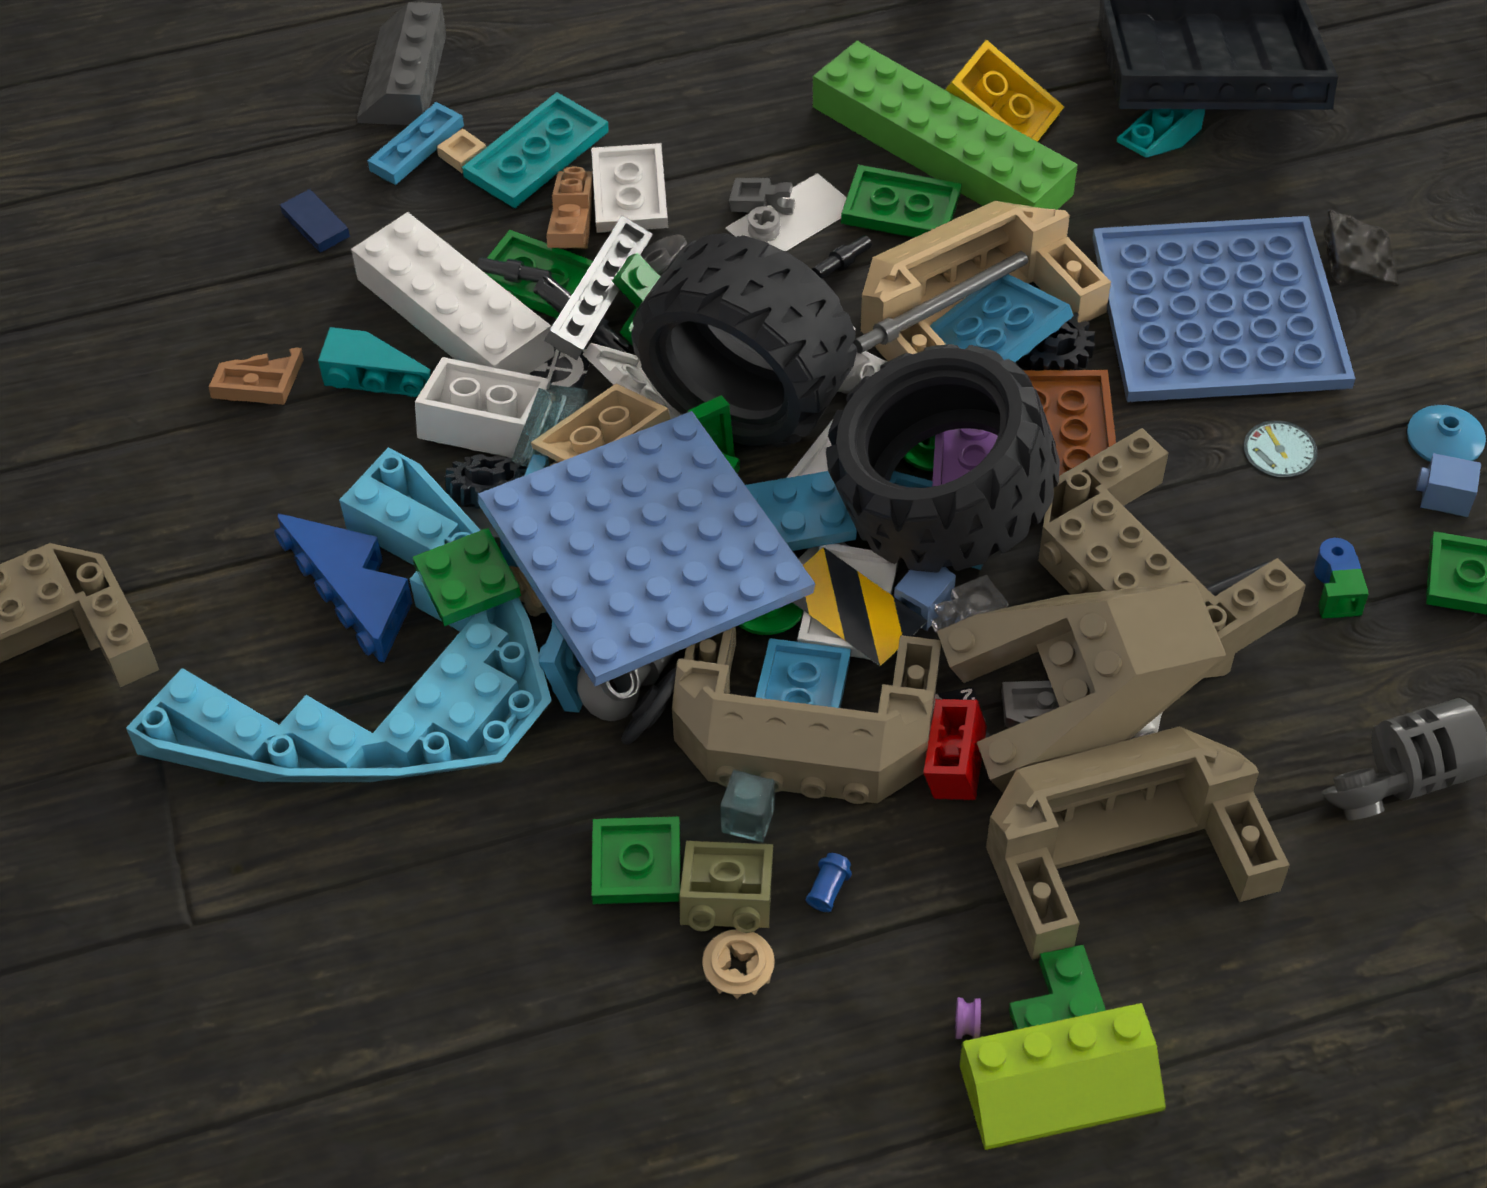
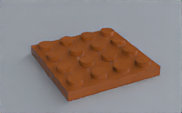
M1023 370L1030 378L1034 389L1037 390L1054 437L1060 460L1059 476L1116 443L1108 370Z

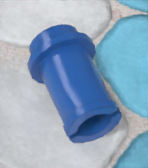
M828 853L826 858L820 859L818 863L820 871L810 893L806 897V902L811 907L822 912H831L843 882L849 880L852 875L850 861L836 853Z

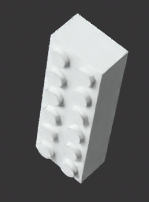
M405 213L351 249L357 279L455 360L529 374L555 356L554 346L544 341L551 329L550 324L410 213Z

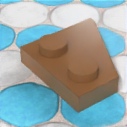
M302 348L289 349L290 357L270 361L267 354L252 356L246 360L237 359L219 363L209 385L211 398L285 405L303 362Z

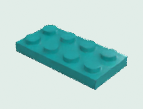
M556 92L462 167L463 176L508 205L516 208L558 174V171L563 170L609 132L608 121Z

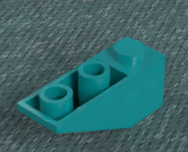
M1149 109L1117 138V142L1144 157L1181 148L1202 129L1205 109Z
M330 327L318 360L324 386L336 388H350L375 393L384 392L417 397L431 376L429 368L367 331Z

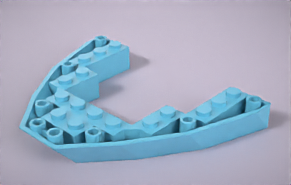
M389 447L339 500L348 530L376 536L381 548L413 565V556L480 531L476 524L419 463ZM416 571L410 578L415 606L441 621ZM518 597L450 624L449 626L460 631V633L373 733L307 695L278 725L183 668L137 715L126 729L137 755L258 782H376L501 763L552 700L544 671L539 665V652L530 619Z

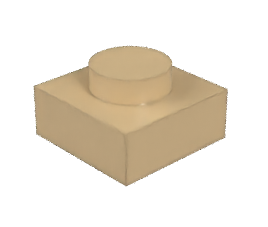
M461 129L437 146L438 156L461 173H463L462 167L487 148L486 144L464 129Z

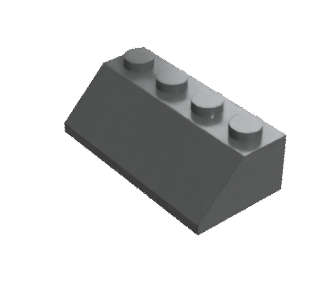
M408 2L380 27L357 115L358 123L410 125L430 108L446 38L441 3Z

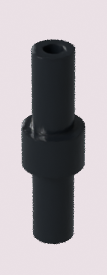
M863 235L847 246L841 245L830 252L829 258L811 270L821 279L836 270L842 271L854 263L855 257L871 248L872 242L868 236Z
M480 257L477 267L484 273L504 276L505 281L521 283L522 280L538 283L540 279L545 282L543 279L544 275H551L550 270L525 266L523 261L508 259L507 262Z

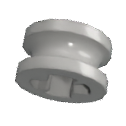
M766 206L756 207L748 214L749 235L752 238L765 242L775 239L780 232L779 213L775 209Z

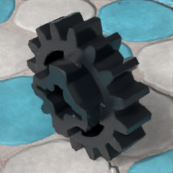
M1075 312L1070 320L1036 345L1028 354L1022 356L1018 363H1029L1028 370H1077L1078 366L1086 368L1088 359L1093 357L1095 333L1094 331H1088L1090 324L1088 321L1078 322L1079 314Z
M478 454L472 457H464V463L454 461L452 468H446L445 492L450 494L452 500L461 499V505L463 506L470 505L480 509L478 493L525 475L527 469H525L524 463L514 464V458L500 457V455L486 457L483 454Z

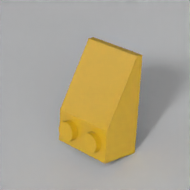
M987 40L945 89L1037 142L1064 108L1061 103Z

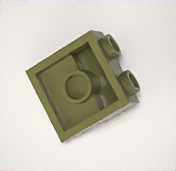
M686 841L680 890V925H690L697 931H707L713 926H730L743 933H751L758 928H769L773 844Z

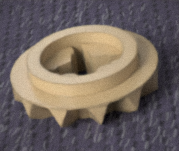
M737 929L723 932L711 940L703 955V970L706 981L715 986L719 994L726 992L733 994L737 999L742 994L753 993L756 995L760 987L770 982L774 969V954L770 945L763 937L754 932L743 933ZM730 952L741 962L748 960L746 963L747 975L744 976L736 968L729 970L731 967Z

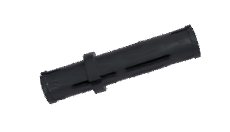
M546 274L543 277L545 282L540 279L535 285L533 292L545 300L558 313H561L572 294L554 280L550 274ZM603 317L588 343L628 353L632 345L608 326L609 321Z

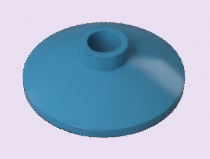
M1433 405L1425 407L1412 416L1407 427V438L1410 446L1419 456L1429 462L1433 453L1475 461L1483 452L1486 443V435L1480 422L1470 413L1453 406Z

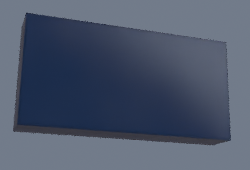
M310 189L280 204L282 214L320 253L350 237L348 227Z

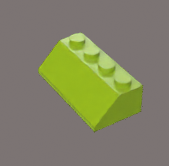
M1142 1003L971 1039L962 1043L960 1069L985 1150L1164 1111L1166 1107L1157 1044Z

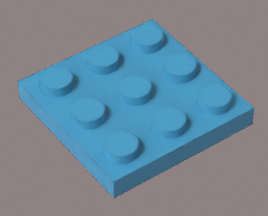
M1008 274L967 296L932 323L930 327L945 344L957 345L961 349L974 345L993 350L1000 354L1004 360L1010 359L1015 363L1050 334L1056 332L1074 315L1070 304Z

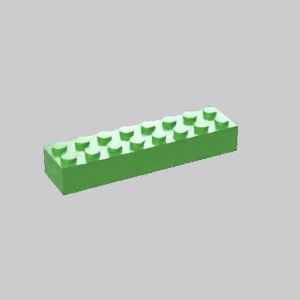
M859 41L852 44L813 76V108L935 179L961 183V194L982 206L993 201L1058 210L1074 194L1078 164Z

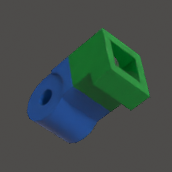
M1327 539L1322 542L1314 566V573L1317 579L1324 584L1318 604L1321 618L1362 616L1369 593L1355 549L1352 544L1344 539Z

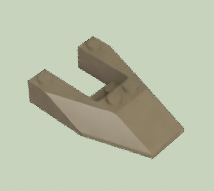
M1196 581L1064 595L975 614L937 631L948 664L963 683L1036 652H1039L1059 708L977 741L988 776L1002 793H1004L1017 769L1131 739L1228 658Z

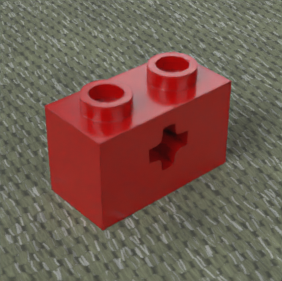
M935 699L923 772L934 799L976 800L982 762L977 741L985 739L987 729L977 700Z

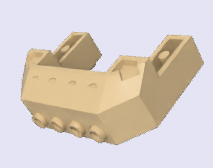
M993 201L874 256L862 293L861 331L863 334L873 330V326L886 318L894 319L1019 251H1023L1027 255L1028 263L1009 275L1026 283L1034 282L1042 291L1070 304L1072 312L1079 314L1078 322L1090 321L1106 313L1111 281L1067 237L1070 215L1065 210ZM963 299L900 332L897 339L886 345L878 344L875 348L887 361H890L905 353L915 354L925 351V347L945 345L930 325Z

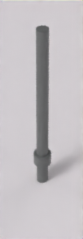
M1019 251L894 319L886 318L873 326V330L853 341V344L857 347V353L861 354L878 344H888L897 339L900 332L1023 267L1028 263L1027 255L1023 251Z

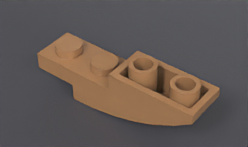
M568 167L563 171H558L552 194L553 210L547 230V248L588 247L593 198V171H585L582 167Z

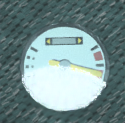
M1267 421L1260 423L1247 433L1244 440V452L1250 463L1258 470L1276 477H1293L1303 474L1314 465L1317 458V446L1312 436L1303 428L1290 422Z

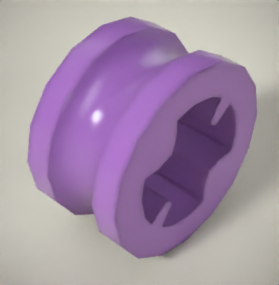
M957 997L956 1039H962V1036L965 1034L971 1035L973 1039L979 1038L981 999L975 998L972 1003H966L963 998Z

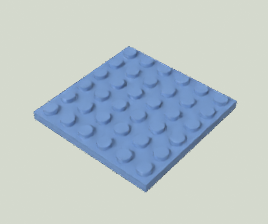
M1309 216L1094 228L1092 240L1098 268L1111 281L1107 310L1127 402L1353 389L1355 375Z
M692 411L478 493L479 506L594 686H598L814 592L815 582Z

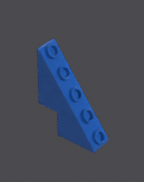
M278 514L277 518L280 528L274 530V533L281 547L285 551L291 549L295 554V562L302 574L306 577L311 574L316 580L314 584L319 595L326 603L330 600L336 606L335 612L346 629L351 626L357 633L356 639L365 654L370 655L373 653L378 661L385 662L412 604L408 579L378 572L383 559L376 536Z

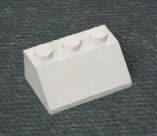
M442 357L415 401L417 438L526 461L533 449L531 442L538 438L550 390V379Z

